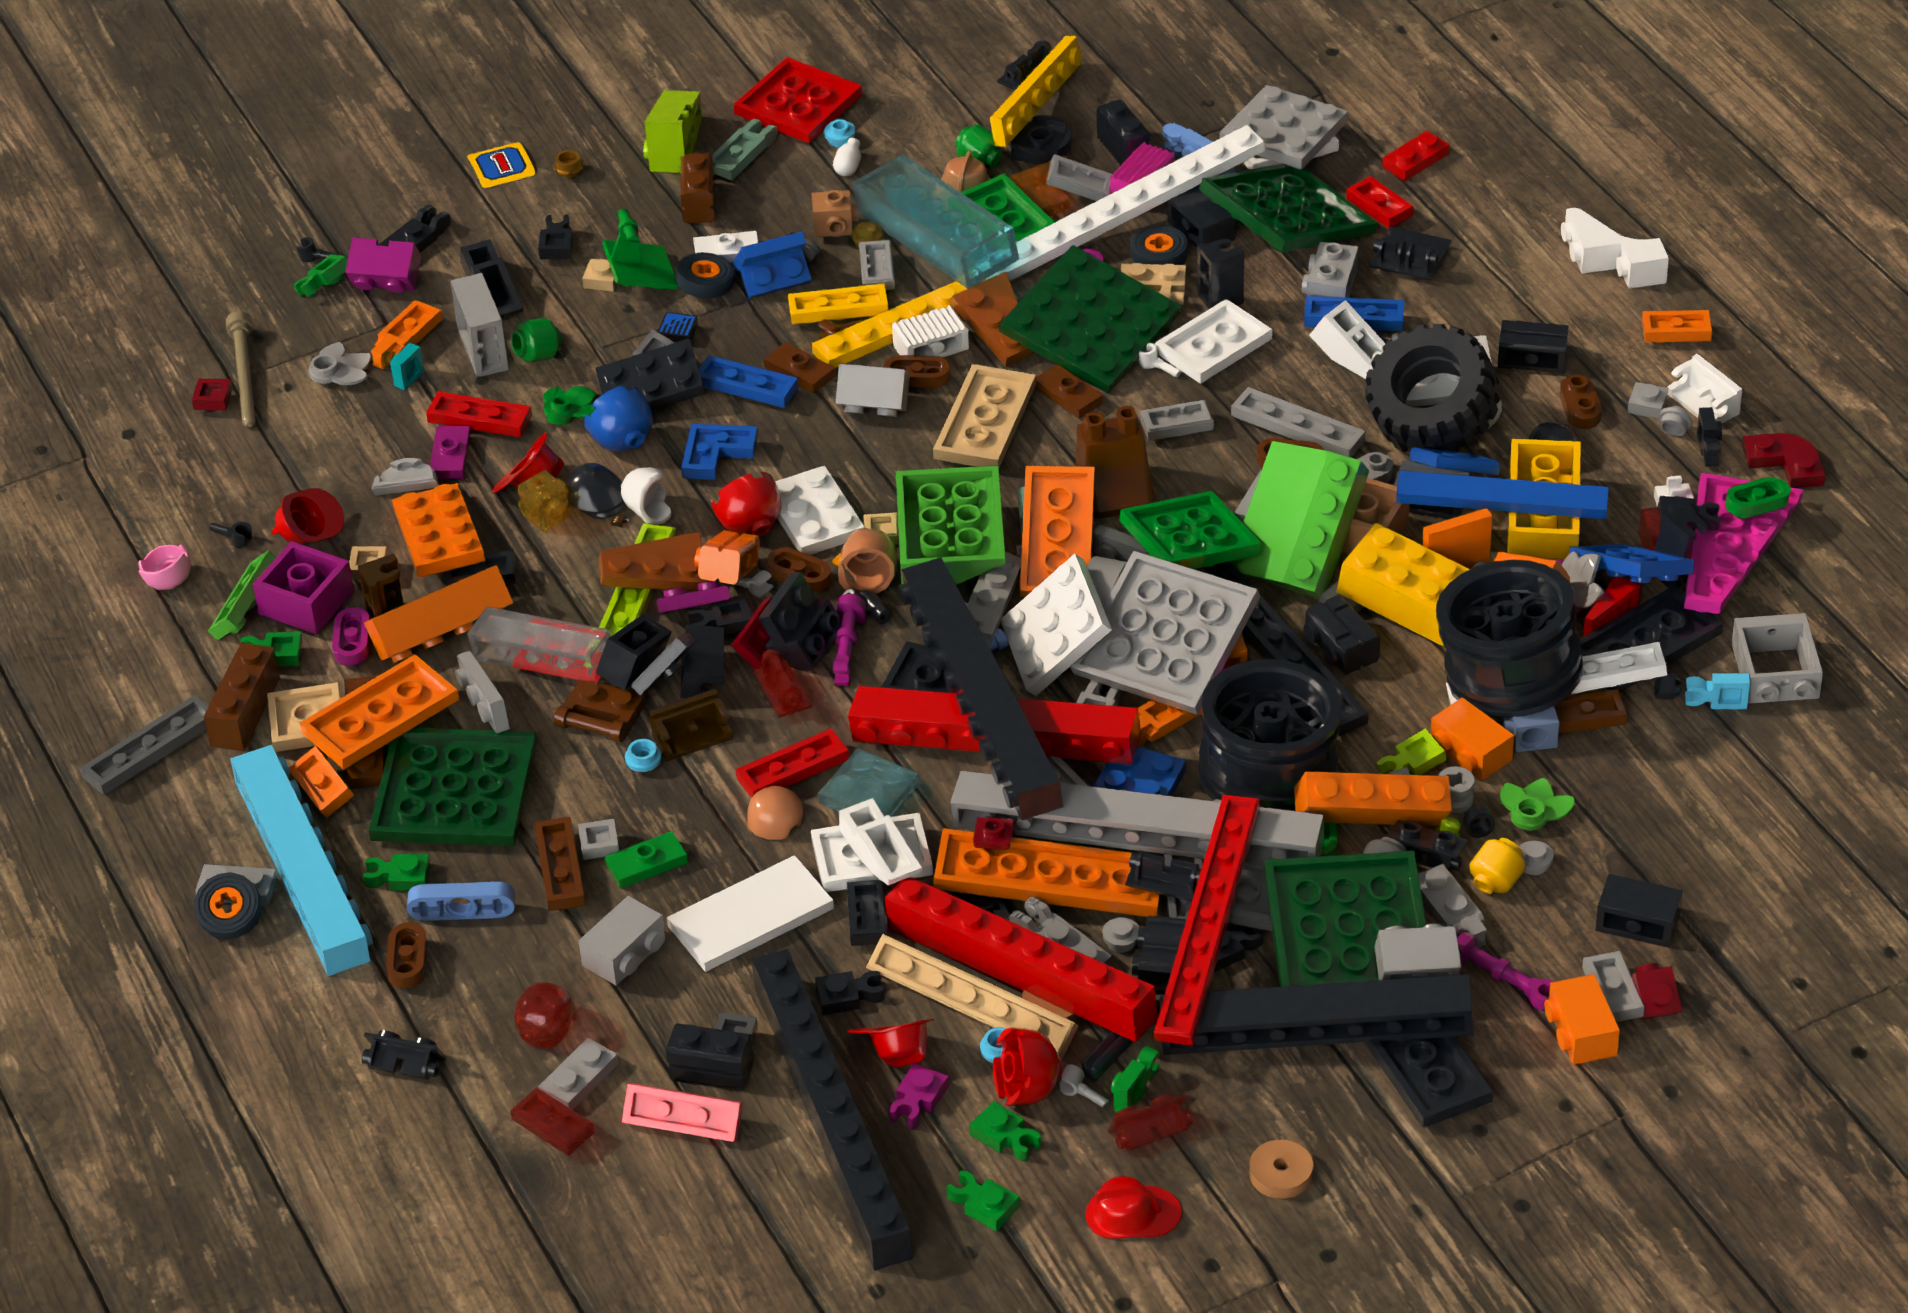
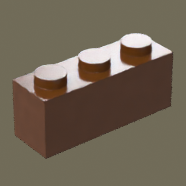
M247 643L240 644L204 714L210 746L239 751L245 750L268 704L267 693L274 692L280 680L274 647Z

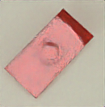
M538 1087L510 1110L513 1121L567 1156H570L595 1133L592 1122Z

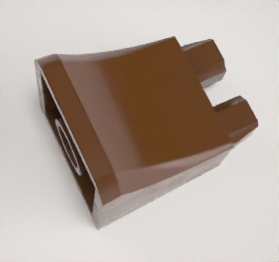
M1131 405L1119 407L1116 411V418L1106 420L1103 413L1098 411L1086 413L1084 423L1077 425L1076 467H1095L1093 517L1101 519L1118 516L1121 509L1154 503L1155 495L1150 476L1145 436L1134 408Z

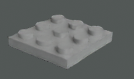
M1266 85L1219 132V139L1248 125L1264 141L1265 151L1258 154V156L1302 170L1348 122V111L1335 107L1332 104H1325L1303 95H1297L1278 87Z

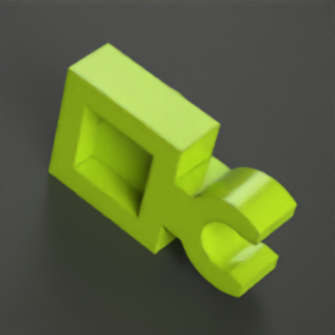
M1425 728L1396 745L1397 755L1381 758L1377 762L1380 774L1388 770L1397 771L1407 767L1413 775H1422L1446 761L1447 758L1444 749Z

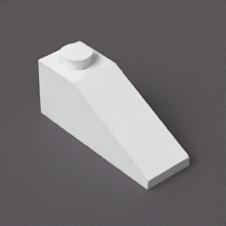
M1346 300L1325 315L1309 335L1331 360L1366 379L1367 371L1369 369L1373 370L1371 362L1375 355H1381L1384 352L1382 347L1385 345V342Z

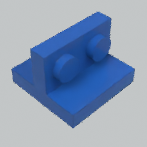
M803 231L740 248L733 261V267L736 275H742L749 299L811 282L812 279L803 253V248L806 245Z

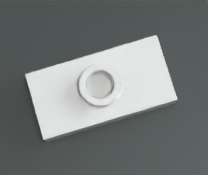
M757 231L694 237L695 253L706 252L719 255L732 263L741 247L758 243Z

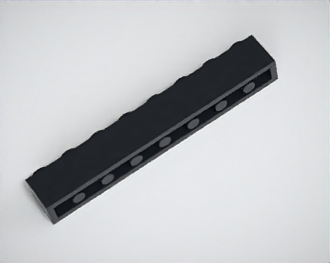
M1469 975L1409 977L1392 980L1332 982L1315 985L1208 991L1193 1046L1162 1042L1163 1054L1474 1035ZM1165 994L1160 995V1009Z

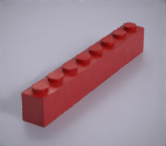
M858 686L848 713L853 741L981 752L979 737L973 738L967 724V714L962 716L958 710L955 699L956 693ZM1016 698L1048 758L1056 756L1061 759L1133 764L1141 737L1138 708Z
M908 877L901 880L884 898L889 930L1020 990H1025L1040 999L1134 1042H1137L1158 1018L1155 986L915 878Z

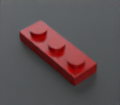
M438 391L426 411L428 423L446 426H470L471 430L522 437L532 418L531 406Z
M832 728L737 768L736 776L739 783L752 798L758 791L766 787L781 786L786 788L849 760V750Z

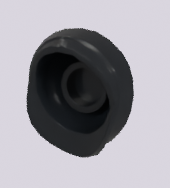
M593 462L581 464L572 469L564 480L563 491L567 501L573 507L589 516L601 519L612 517L626 505L621 496L623 481L603 465Z

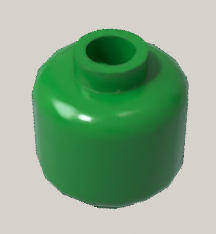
M976 124L971 127H965L955 140L957 157L966 156L968 151H972L973 157L982 161L986 168L989 166L995 167L1002 157L1001 146H995L992 132L982 125Z
M547 318L521 321L511 334L512 350L515 355L525 362L552 359L557 354L562 342L560 330Z

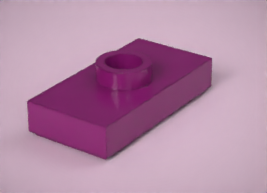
M436 426L430 467L435 471L438 480L464 479L471 437L470 426Z

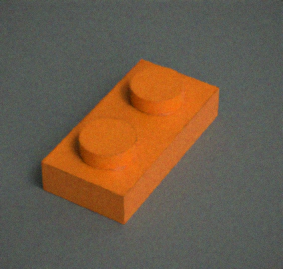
M1709 310L1642 311L1644 342L1711 341L1712 327Z
M316 745L289 767L291 774L326 818L355 795Z

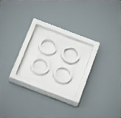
M1073 554L1066 562L1060 565L1021 602L1009 610L1001 620L1026 691L1034 696L1042 692L1112 630L1083 558L1076 554Z

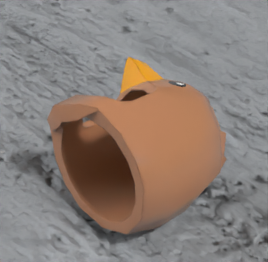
M863 528L850 534L842 547L841 553L832 561L834 565L839 566L838 580L840 585L845 590L850 588L869 590L875 594L887 589L897 570V548L883 531ZM845 569L854 577L855 582L847 577Z

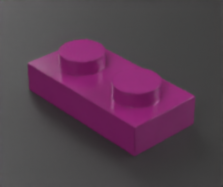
M717 580L697 584L698 591L685 593L684 587L663 591L664 598L656 600L659 614L730 599L728 586L719 587Z

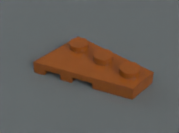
M700 531L601 551L598 560L601 586L663 590L684 587V591H698L697 584L706 583V580L700 579L698 567H695L694 564L696 550L698 547H701Z

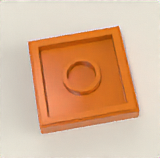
M1485 508L1423 527V546L1468 569H1471L1479 560L1490 563L1492 514Z

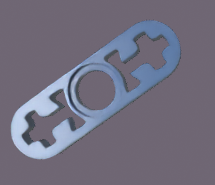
M505 882L416 885L408 892L406 909L412 918L420 921L503 918L509 916L514 911L515 890ZM455 898H465L470 903L456 904L452 900Z

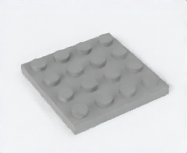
M1133 551L1103 606L1112 630L1073 663L1070 668L1075 675L1198 715L1201 710L1203 691L1210 680L1223 669L1261 596L1255 588Z

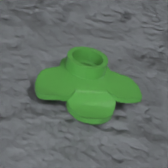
M1540 778L1524 789L1511 783H1505L1500 792L1502 804L1511 811V821L1515 826L1523 830H1537L1542 828L1547 821L1563 819L1568 816L1574 807V797L1568 795L1554 796L1546 778Z

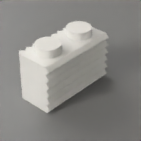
M948 305L947 308L942 307L941 310L936 309L929 313L925 312L923 315L919 314L917 317L913 316L911 319L900 320L899 323L894 322L892 325L893 346L899 355L938 356L943 358L969 349L968 328L951 305Z

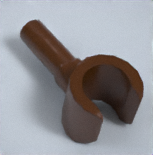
M824 319L819 323V327L824 329L825 332L819 334L818 337L823 339L860 323L862 320L836 325L830 320Z

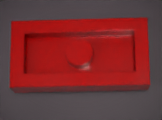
M1425 131L1384 156L1382 167L1406 181L1449 155L1450 144L1429 131Z
M1372 176L1347 188L1346 199L1388 229L1390 226L1393 227L1413 216V205Z

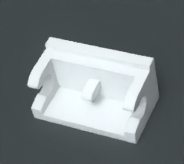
M1700 355L1692 356L1691 360L1679 365L1672 371L1671 374L1676 378L1682 374L1683 376L1680 380L1674 381L1667 387L1669 388L1668 395L1697 418L1699 408L1713 407L1715 420H1720L1721 424L1740 414L1742 388Z

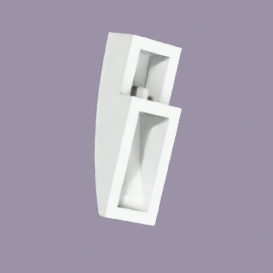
M873 798L839 811L840 831L862 862L885 884L891 885L922 872L921 865L889 815L883 816Z

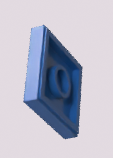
M1418 447L1411 448L1410 453L1411 461L1435 468L1499 475L1501 463L1499 461L1475 454Z

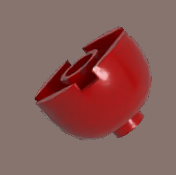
M761 472L763 477L755 479L751 473L733 480L718 492L721 499L717 504L713 500L711 506L718 521L725 529L737 532L739 536L743 533L762 536L771 530L772 524L776 521L781 511L782 504L779 489L771 474Z
M1007 1028L1003 1030L996 1043V1046H1003V1052L1001 1057H993V1081L999 1099L1007 1097L1008 1101L1004 1103L1007 1106H1026L1047 1098L1063 1072L1062 1059L1057 1055L1054 1045L1048 1037L1036 1030L1027 1028Z

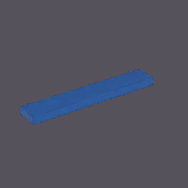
M1399 471L1396 503L1480 510L1487 508L1493 511L1606 519L1609 487Z

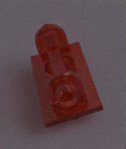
M772 649L765 651L762 655V668L753 670L777 716L781 718L812 708L811 702L787 660L783 661L781 654Z
M1165 1094L1150 1102L1151 1105L1137 1110L1136 1106H1131L1117 1112L1107 1131L1109 1134L1118 1131L1119 1134L1114 1136L1118 1149L1126 1148L1127 1151L1154 1142L1155 1139L1150 1129L1154 1126L1160 1139L1187 1131V1126L1192 1125L1193 1121L1188 1110H1181L1186 1094L1173 1097L1172 1094Z

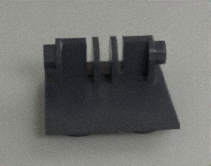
M1390 226L1385 237H1382V239L1376 238L1373 251H1376V254L1370 263V267L1432 281L1452 240Z

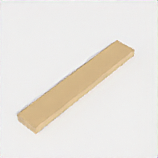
M882 934L866 966L870 971H880L881 976L992 1028H1027L1036 1030L1050 1039L1057 1051V1055L1061 1059H1063L1079 1026L1075 1022Z

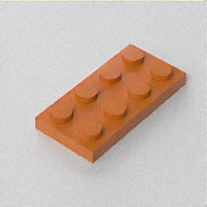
M1026 466L1020 597H1026L1035 587L1039 586L1073 554L1083 558L1086 566L1092 559L1095 467Z
M457 483L451 485L442 484L431 490L419 493L409 492L399 498L391 499L394 513L418 578L485 561L482 545Z
M414 654L300 722L301 733L344 770L459 700L458 689Z

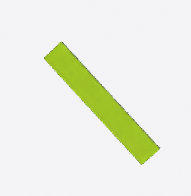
M643 523L634 544L677 536L676 528ZM616 587L590 647L589 654L591 652L602 654L609 637L642 614H645L655 589Z

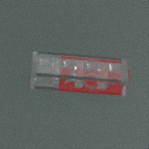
M486 607L467 633L473 655L478 661L581 681H593L595 683L601 678L595 672L607 639L611 637L609 629Z

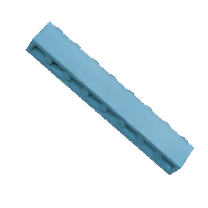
M272 745L230 758L238 790L327 975L330 976L370 962L368 946L373 945V940L366 923L360 925L358 920H361L358 906L354 899H347L346 896L349 895L342 874L336 876L334 873L337 871L333 855L330 850L324 852L323 847H325V843L319 827L312 828L311 826L313 818L308 804H300L299 802L302 800L296 780L289 781L288 779L290 771L284 756L278 758Z

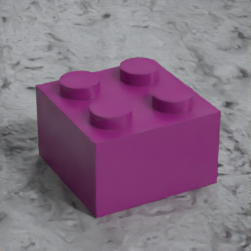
M292 541L253 583L259 615L314 634L319 633L355 591L348 560Z

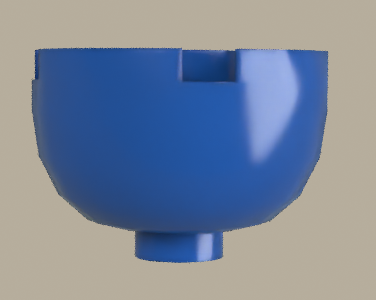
M618 386L607 391L592 404L595 410L591 417L586 414L584 418V427L595 442L602 448L613 452L628 451L642 445L653 425L652 409L639 389L634 386L632 390H627L625 386Z

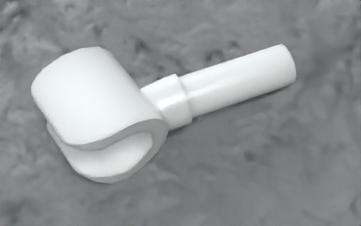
M1148 343L1146 353L1139 352V363L1143 369L1157 367L1176 378L1179 377L1181 370L1159 358L1155 344Z

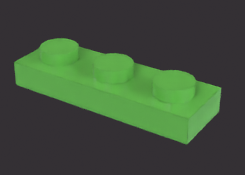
M267 550L250 562L212 623L208 633L215 639L219 640L228 633L236 634L246 623L245 613L257 604L253 583L277 557L270 550Z

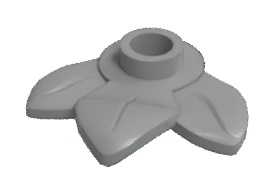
M341 342L331 344L323 348L319 355L311 360V365L308 369L309 377L313 381L322 384L335 382L339 385H354L361 383L367 379V374L364 371L370 364L371 354L345 353V348Z
M1573 551L1565 558L1562 564L1570 576L1576 613L1582 609L1592 607L1604 593L1602 587L1594 583L1601 556L1598 554H1585L1580 557L1576 551Z

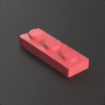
M629 1083L627 1084L622 1123L735 1142L738 1141L744 1102Z

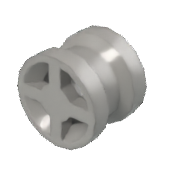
M1459 766L1449 767L1441 771L1439 776H1449L1451 813L1466 811L1472 806L1474 800L1473 788L1475 781L1473 774L1466 768Z

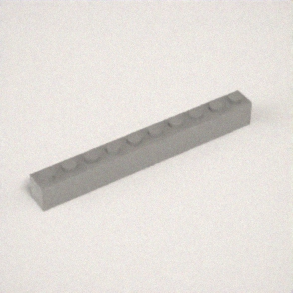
M960 771L950 802L953 828L975 830L977 817L1014 819V835L1141 850L1161 854L1166 853L1201 859L1205 858L1221 802L1060 783L1063 801L1062 808L1021 821L1015 807L1009 809L1003 794V784L997 785L992 774ZM1261 807L1246 858L1265 862V860L1319 857L1324 843L1323 815Z

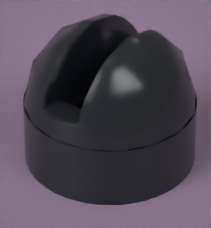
M1667 671L1666 676L1656 677L1654 682L1655 699L1670 700L1678 697L1681 693V688L1675 686L1682 684L1680 677L1670 671Z
M1474 805L1465 811L1463 824L1471 837L1482 838L1492 832L1495 820L1488 809L1482 805Z

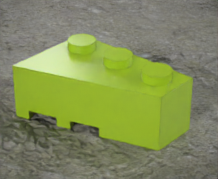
M663 90L645 120L646 140L644 142L643 154L645 159H649L650 172L681 173V156L693 153L703 117L700 92Z

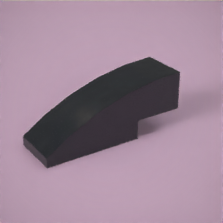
M491 239L461 247L460 262L466 276L483 274L500 317L504 318L523 312V306L502 257H498Z

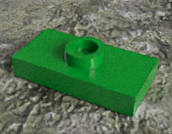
M672 831L605 856L606 866L620 889L688 863L687 854Z

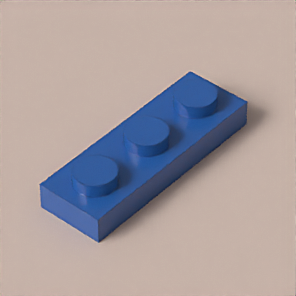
M1306 296L1304 327H1316L1325 315L1346 300L1363 320L1375 330L1403 331L1405 300Z
M710 355L707 356L699 367L704 388L782 408L787 406L799 388L797 377Z

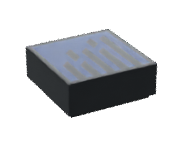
M666 312L658 333L674 343L688 338L691 341L698 326V318L695 315Z

